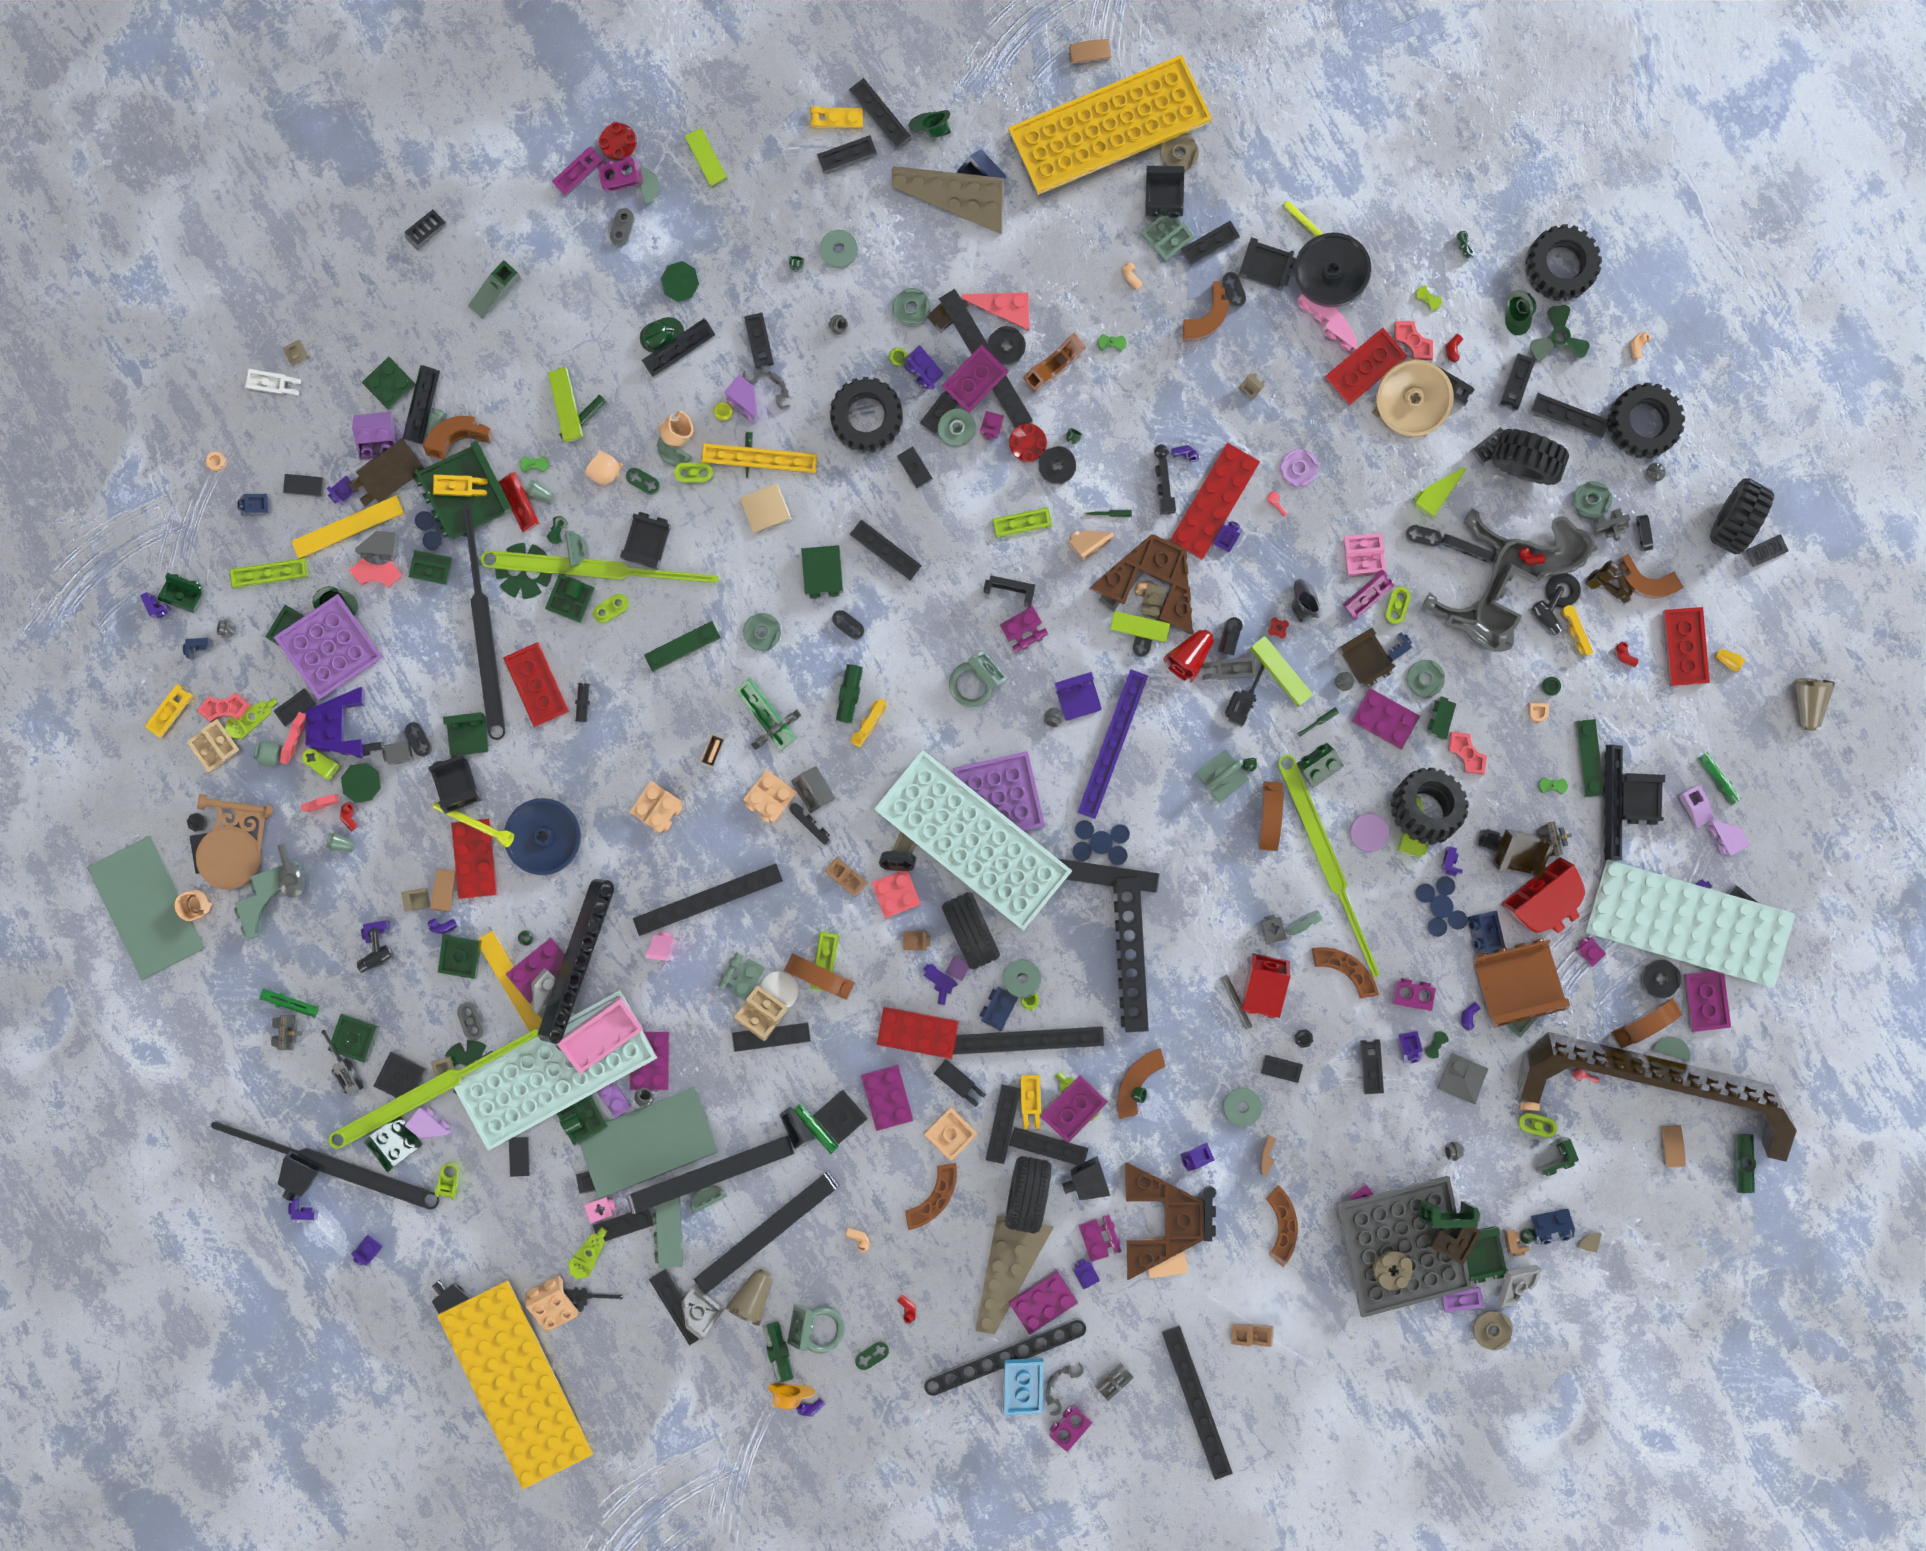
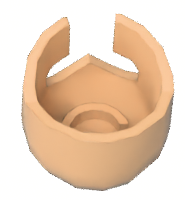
M682 411L675 414V417L680 420L671 419L673 414H670L657 427L658 430L660 429L662 440L667 445L679 447L685 444L692 436L694 431L689 416Z
M598 450L597 456L588 464L585 474L597 484L607 485L619 476V470L623 464L618 463L611 455Z
M197 889L181 893L175 901V911L185 921H195L205 917L210 912L212 903L208 902L207 896Z

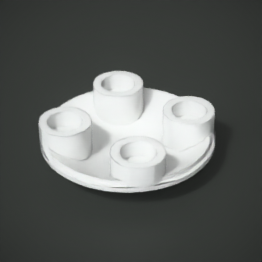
M783 971L768 974L760 986L787 1007H790L798 996V984L795 978Z

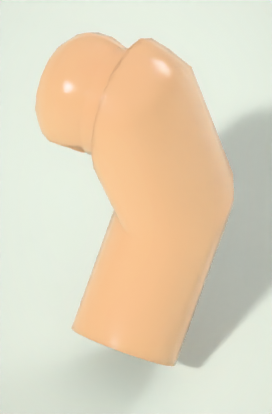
M1127 262L1126 265L1122 266V272L1126 280L1137 290L1143 283L1132 272L1135 269L1134 264Z
M1641 332L1632 340L1633 359L1642 358L1641 348L1650 341L1649 333Z
M1153 581L1139 582L1136 585L1135 593L1143 595L1147 584L1158 585Z
M848 1228L846 1237L855 1239L858 1250L863 1253L870 1248V1242L866 1233Z

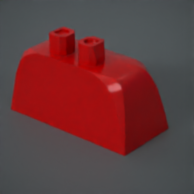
M1559 857L1546 867L1540 879L1533 877L1503 901L1501 905L1517 921L1535 933H1541L1549 929L1560 933L1565 929L1562 923L1564 918L1567 917L1570 922H1573L1580 917L1577 908L1584 899L1585 887L1575 865Z

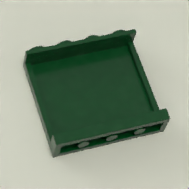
M478 441L471 443L470 447L420 471L415 470L416 476L413 478L418 487L422 486L425 492L422 494L427 504L431 503L433 507L431 513L435 521H440L442 527L439 529L443 537H448L449 541L467 534L463 504L466 502L471 505L474 530L512 512V508ZM433 475L472 476V478L488 479V483L485 485L472 484L473 490H486L487 496L433 495Z

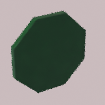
M684 261L667 265L660 278L664 294L676 302L692 298L699 285L695 268Z
M367 763L350 765L341 777L343 794L355 803L372 801L381 789L379 772Z

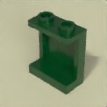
M840 546L801 548L805 596H809V599H817L825 594H828V597H839L840 593H844Z
M1420 1201L1419 1221L1432 1228H1478L1480 1212L1477 1207L1466 1201H1461L1460 1212L1441 1213V1208L1428 1201Z
M1498 1226L1479 1229L1482 1232L1466 1260L1470 1281H1474L1475 1284L1485 1282V1278L1493 1277V1279L1504 1278V1274L1509 1271L1504 1260L1499 1238L1501 1234Z

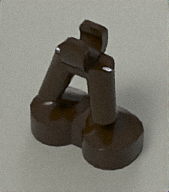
M1612 560L1606 562L1599 570H1594L1585 582L1591 589L1604 587L1615 598H1620L1623 603H1628L1633 593L1623 574H1616L1618 566ZM1617 579L1620 587L1617 588L1608 581Z

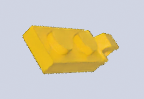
M880 698L878 701H874L870 708L872 712L869 717H865L860 724L861 730L853 733L851 743L859 748L862 747L888 706L885 700Z

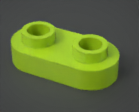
M680 463L676 466L674 475L681 483H705L712 478L713 470L707 463ZM684 470L688 472L685 477L681 476V472ZM706 470L707 474L706 476H701L700 472Z
M1397 587L1391 593L1385 612V618L1390 624H1399L1405 618L1411 599L1410 591L1405 587ZM1402 594L1403 600H1398L1397 595ZM1396 612L1398 614V617L1393 618L1391 616V613Z
M615 594L595 606L593 617L599 623H607L624 613L629 607V601L623 594ZM621 600L622 605L616 606L615 602ZM605 610L606 614L599 616V611Z
M1524 1113L1519 1117L1518 1125L1525 1132L1546 1138L1553 1137L1557 1132V1124L1550 1118L1532 1113ZM1526 1119L1531 1120V1124L1529 1126L1525 1125ZM1545 1124L1549 1125L1548 1131H1544L1543 1126Z

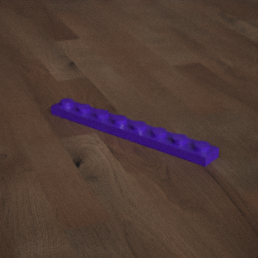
M1130 669L1077 813L1096 819L1148 675Z

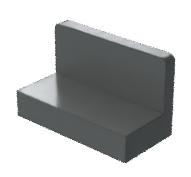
M816 766L791 780L810 814L835 800V796Z

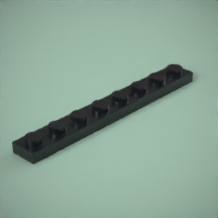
M956 289L938 298L971 355L980 345H983L995 357ZM1005 375L992 389L1015 428L1032 422L1033 420Z
M777 863L632 919L638 935L642 936L783 882Z
M1103 1026L957 1035L953 1055L1104 1046Z
M1178 1325L1161 1331L1214 1480L1233 1474L1181 1327Z

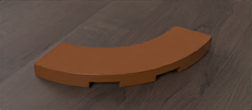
M1311 948L1315 967H1330L1345 974L1355 985L1359 998L1379 995L1372 975L1355 957L1334 948Z
M1161 1048L1139 1058L1125 1074L1118 1094L1119 1119L1138 1114L1137 1102L1131 1098V1095H1134L1132 1090L1136 1087H1141L1152 1073L1166 1067Z
M956 1163L937 1166V1181L931 1195L919 1206L905 1210L908 1230L916 1229L931 1222L945 1209L956 1185Z
M1277 1185L1266 1198L1272 1206L1278 1222L1277 1239L1269 1255L1284 1267L1295 1249L1298 1221L1290 1198Z

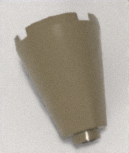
M1798 678L1795 681L1801 726H1805V730L1816 731L1822 725L1835 682L1830 680L1821 681L1813 678Z
M761 1269L759 1272L754 1271L728 1302L725 1309L745 1321H752L753 1325L760 1326L772 1279L769 1278L770 1274Z

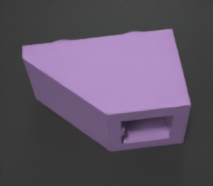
M1700 784L1678 794L1696 828L1714 819L1710 802Z
M1717 820L1708 822L1710 826L1708 830L1713 838L1716 837L1719 843L1717 844L1718 849L1725 856H1731L1751 845L1742 828Z
M420 1107L405 1124V1127L419 1138L446 1136L452 1132L449 1129L450 1125L443 1119L439 1121L434 1117L435 1112L428 1107Z

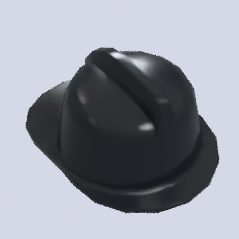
M1303 579L1295 581V598L1291 608L1299 622L1303 623L1312 617L1319 618L1322 615V611L1314 588Z

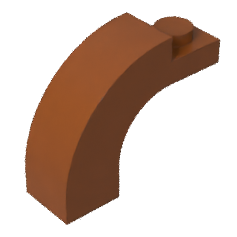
M1213 281L1212 310L1209 314L1200 319L1183 320V342H1196L1206 339L1214 334L1222 325L1228 311L1229 300H1221V298H1225V288L1221 287V281Z
M1073 333L1049 357L1032 367L1023 379L1036 392L1065 371L1081 356L1080 354L1087 347Z
M455 416L436 425L427 436L423 448L427 456L444 460L448 449L457 440L470 438L491 444L493 436L488 426L483 424L477 425L475 417Z
M1629 554L1618 559L1620 570L1622 573L1627 574L1625 580L1633 593L1641 597L1651 599L1664 598L1684 588L1675 571L1660 579H1649L1639 572Z
M1263 781L1262 816L1258 835V849L1278 851L1284 801L1283 783Z
M793 953L784 971L846 1000L855 983Z
M1671 998L1658 1004L1640 1018L1615 1029L1612 1033L1622 1049L1659 1032L1683 1014L1674 999Z

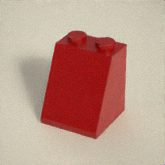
M1252 953L1242 1000V1010L1249 1014L1258 1013L1268 1018H1280L1291 977L1290 961Z

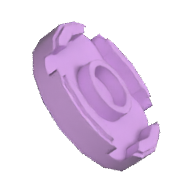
M1294 449L1288 452L1282 459L1280 472L1283 479L1289 485L1304 487L1311 484L1316 478L1318 462L1310 451Z
M1365 814L1359 816L1353 822L1350 828V837L1353 844L1360 850L1373 852L1386 844L1389 837V829L1382 817L1376 814Z

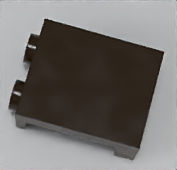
M1373 627L1338 648L1361 688L1365 685L1367 688L1377 683L1376 679L1383 676L1386 678L1394 673L1392 669L1396 667L1376 638V632Z
M1505 829L1492 863L1498 871L1506 872L1507 869L1532 874L1536 879H1540L1546 869L1548 858L1553 852V844L1546 837Z

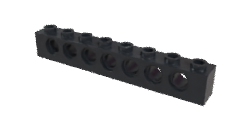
M1116 877V882L1112 883L1113 893H1117V901H1114V913H1118V920H1115V932H1119V939H1116V950L1120 951L1121 956L1120 959H1117V968L1122 973V978H1118L1119 989H1123V997H1119L1120 1009L1124 1008V1016H1120L1121 1028L1125 1027L1126 1033L1149 1031L1140 877ZM1124 892L1132 893L1130 901L1122 900L1121 896ZM1126 911H1131L1134 914L1133 918L1129 921L1123 919V913ZM1127 930H1132L1135 936L1133 939L1127 940L1124 938V933ZM1129 949L1136 952L1135 957L1132 959L1125 957V952ZM1128 969H1135L1137 975L1134 978L1127 977L1126 972ZM1130 988L1138 990V994L1135 997L1127 995V991ZM1137 1007L1139 1009L1138 1015H1129V1009Z

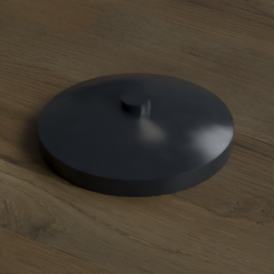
M1335 232L1321 234L1309 240L1299 251L1295 261V280L1301 293L1311 302L1324 307L1344 306L1358 299L1366 290L1371 278V260L1365 247L1355 238Z

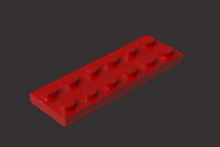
M1227 442L1171 537L1170 542L1185 548L1187 552L1203 560L1260 461Z

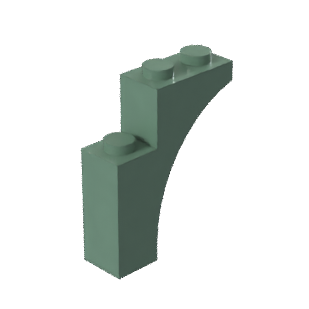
M297 861L290 862V864L297 866L301 871ZM283 865L251 876L250 887L253 893L256 892L257 895L235 903L236 908H234L237 918L241 919L243 925L241 926V931L244 937L247 936V939L259 937L260 922L264 911L271 900L282 891L278 882V874Z

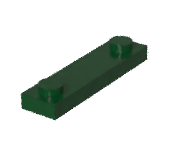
M710 621L644 654L651 671L655 672L721 639L713 621Z
M1596 719L1575 721L1584 797L1603 796L1604 787Z

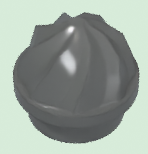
M834 315L828 323L829 329L835 334H841L848 327L847 319L842 315Z
M1652 463L1648 466L1646 474L1651 481L1658 482L1665 477L1666 470L1662 464Z
M228 619L219 620L217 635H221L222 638L234 635L236 632L234 623Z
M1341 672L1335 678V685L1341 691H1348L1354 685V677L1348 672Z
M1050 708L1045 712L1044 723L1048 726L1058 727L1062 723V713L1059 709Z
M642 1088L635 1093L634 1100L640 1107L645 1108L653 1103L654 1096L651 1090Z
M1453 1141L1450 1144H1446L1445 1154L1448 1160L1457 1161L1463 1157L1465 1149L1461 1143Z

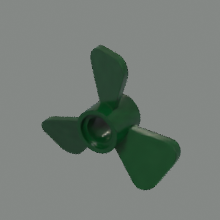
M1559 305L1548 309L1547 315L1553 326V331L1548 337L1535 339L1530 343V349L1537 361H1542L1553 347L1562 348L1564 345L1577 358H1584L1590 347L1589 342L1571 338L1570 330L1565 327L1570 314L1569 306ZM1561 333L1564 340H1557L1555 334Z

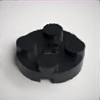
M1002 326L995 330L988 340L990 349L1002 365H1011L1019 362L1025 353V339L1019 330L1014 327ZM1004 341H1009V344L1012 345V348H1009V350H1004V347H1001V344H1005Z
M1056 446L1048 448L1039 458L1038 471L1046 482L1053 485H1063L1071 480L1075 474V457L1065 447ZM1060 461L1062 463L1061 466H1063L1062 469L1054 470L1052 463Z
M1668 960L1652 961L1644 967L1641 976L1642 985L1647 994L1656 998H1668L1675 994L1682 980L1679 969ZM1660 973L1666 977V981H1663L1664 984L1662 985L1657 981Z

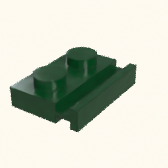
M414 550L408 577L447 585L453 558Z

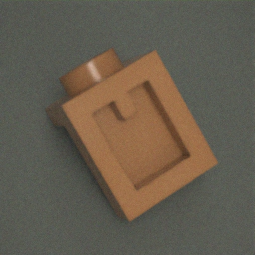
M904 931L903 950L926 951V947H930V935H927V931Z
M1512 1228L1503 1229L1508 1253L1514 1256L1525 1255V1251H1530L1527 1245L1517 1246L1520 1243L1518 1232H1515Z

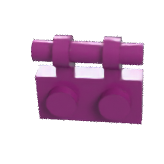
M1033 606L999 625L1008 642L1016 638L1018 643L1012 646L1015 653L1020 650L1024 651L1028 648L1027 646L1036 641H1042L1043 637L1048 635L1046 628L1040 631L1037 630L1036 626L1042 624V621ZM1031 630L1033 635L1023 640L1021 635Z
M1110 1215L1102 1217L1104 1224L1100 1226L1097 1219L1078 1225L1091 1262L1108 1257L1107 1248L1110 1247L1113 1248L1115 1254L1122 1252L1120 1247L1121 1241L1120 1238H1117L1114 1229L1116 1226L1114 1221H1111ZM1107 1230L1110 1241L1104 1242L1101 1232Z

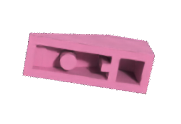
M659 932V935L654 934L646 957L671 961L675 938L670 937L671 933Z

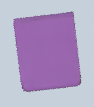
M953 956L945 973L963 981L969 967L966 961Z

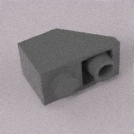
M375 531L355 548V552L360 555V558L372 559V556H379L381 560H391V557L397 558L399 535L396 532Z

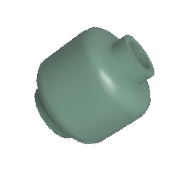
M262 740L260 744H256L253 759H256L258 765L274 767L277 761L280 762L281 750H279V744Z

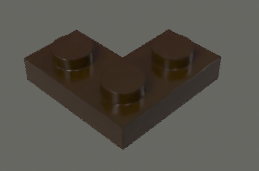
M1459 1228L1453 1238L1438 1229L1429 1247L1464 1265L1482 1231L1477 1228Z

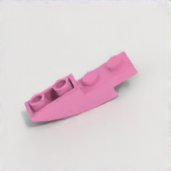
M1301 294L1297 300L1299 307L1306 312L1310 311L1315 315L1314 318L1320 323H1326L1323 331L1326 332L1325 335L1329 339L1340 342V346L1344 350L1354 352L1358 344L1351 327L1342 314L1335 307L1317 305Z

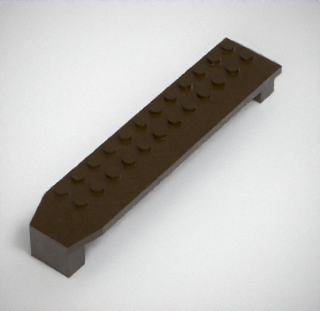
M1548 1032L1526 1052L1517 1082L1521 1100L1539 1104L1546 1080L1570 1067H1575L1762 1111L1768 1120L1761 1140L1768 1158L1787 1162L1797 1130L1786 1105L1773 1084Z

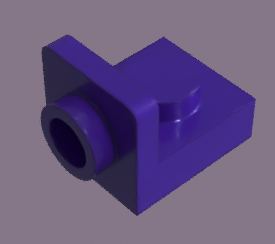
M348 476L343 477L333 487L329 486L326 488L330 492L328 497L334 503L338 502L341 505L357 494L359 489L353 492L348 485L351 481Z
M1226 520L1213 544L1230 553L1243 529L1240 528L1237 522Z
M148 592L140 595L149 616L160 619L165 617L167 612L171 610L170 606L166 604L157 607L159 606V601L155 595L152 596Z
M1451 846L1446 847L1441 869L1446 870L1445 874L1456 876L1457 874H1462L1463 870L1452 867L1453 864L1457 863L1458 853H1456L1457 848Z
M379 921L363 924V929H361L362 939L366 943H371V928L376 927L378 934L385 933V929L390 928V922Z
M1418 1031L1399 1034L1398 1038L1403 1053V1062L1417 1063L1422 1060L1423 1049Z
M1208 1143L1180 1154L1182 1164L1187 1171L1198 1169L1215 1161Z
M292 1199V1202L289 1203L288 1214L291 1215V1219H318V1211H313V1207H301V1210H299L300 1199Z
M368 1234L356 1250L351 1253L354 1257L353 1260L360 1266H367L383 1248V1245Z
M1082 1259L1074 1264L1075 1267L1072 1270L1083 1290L1100 1281L1090 1260L1085 1261V1259Z

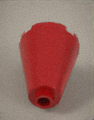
M1198 630L1167 653L1163 658L1164 663H1169L1168 669L1174 675L1184 681L1190 679V683H1192L1196 679L1214 642L1213 635L1208 630Z

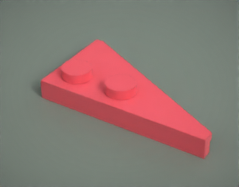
M1028 292L962 294V299H965L969 304L978 306L990 314L1023 327L1025 330H1029Z

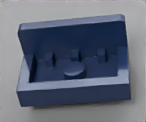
M1569 1208L1533 1215L1530 1218L1536 1236V1245H1548L1558 1240L1568 1241L1574 1237L1575 1227Z

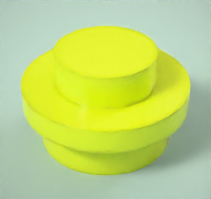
M723 401L715 405L713 412L718 420L726 421L732 416L733 410L727 402Z

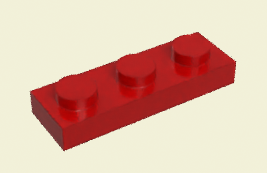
M510 473L498 481L522 533L528 532L540 524L516 473Z

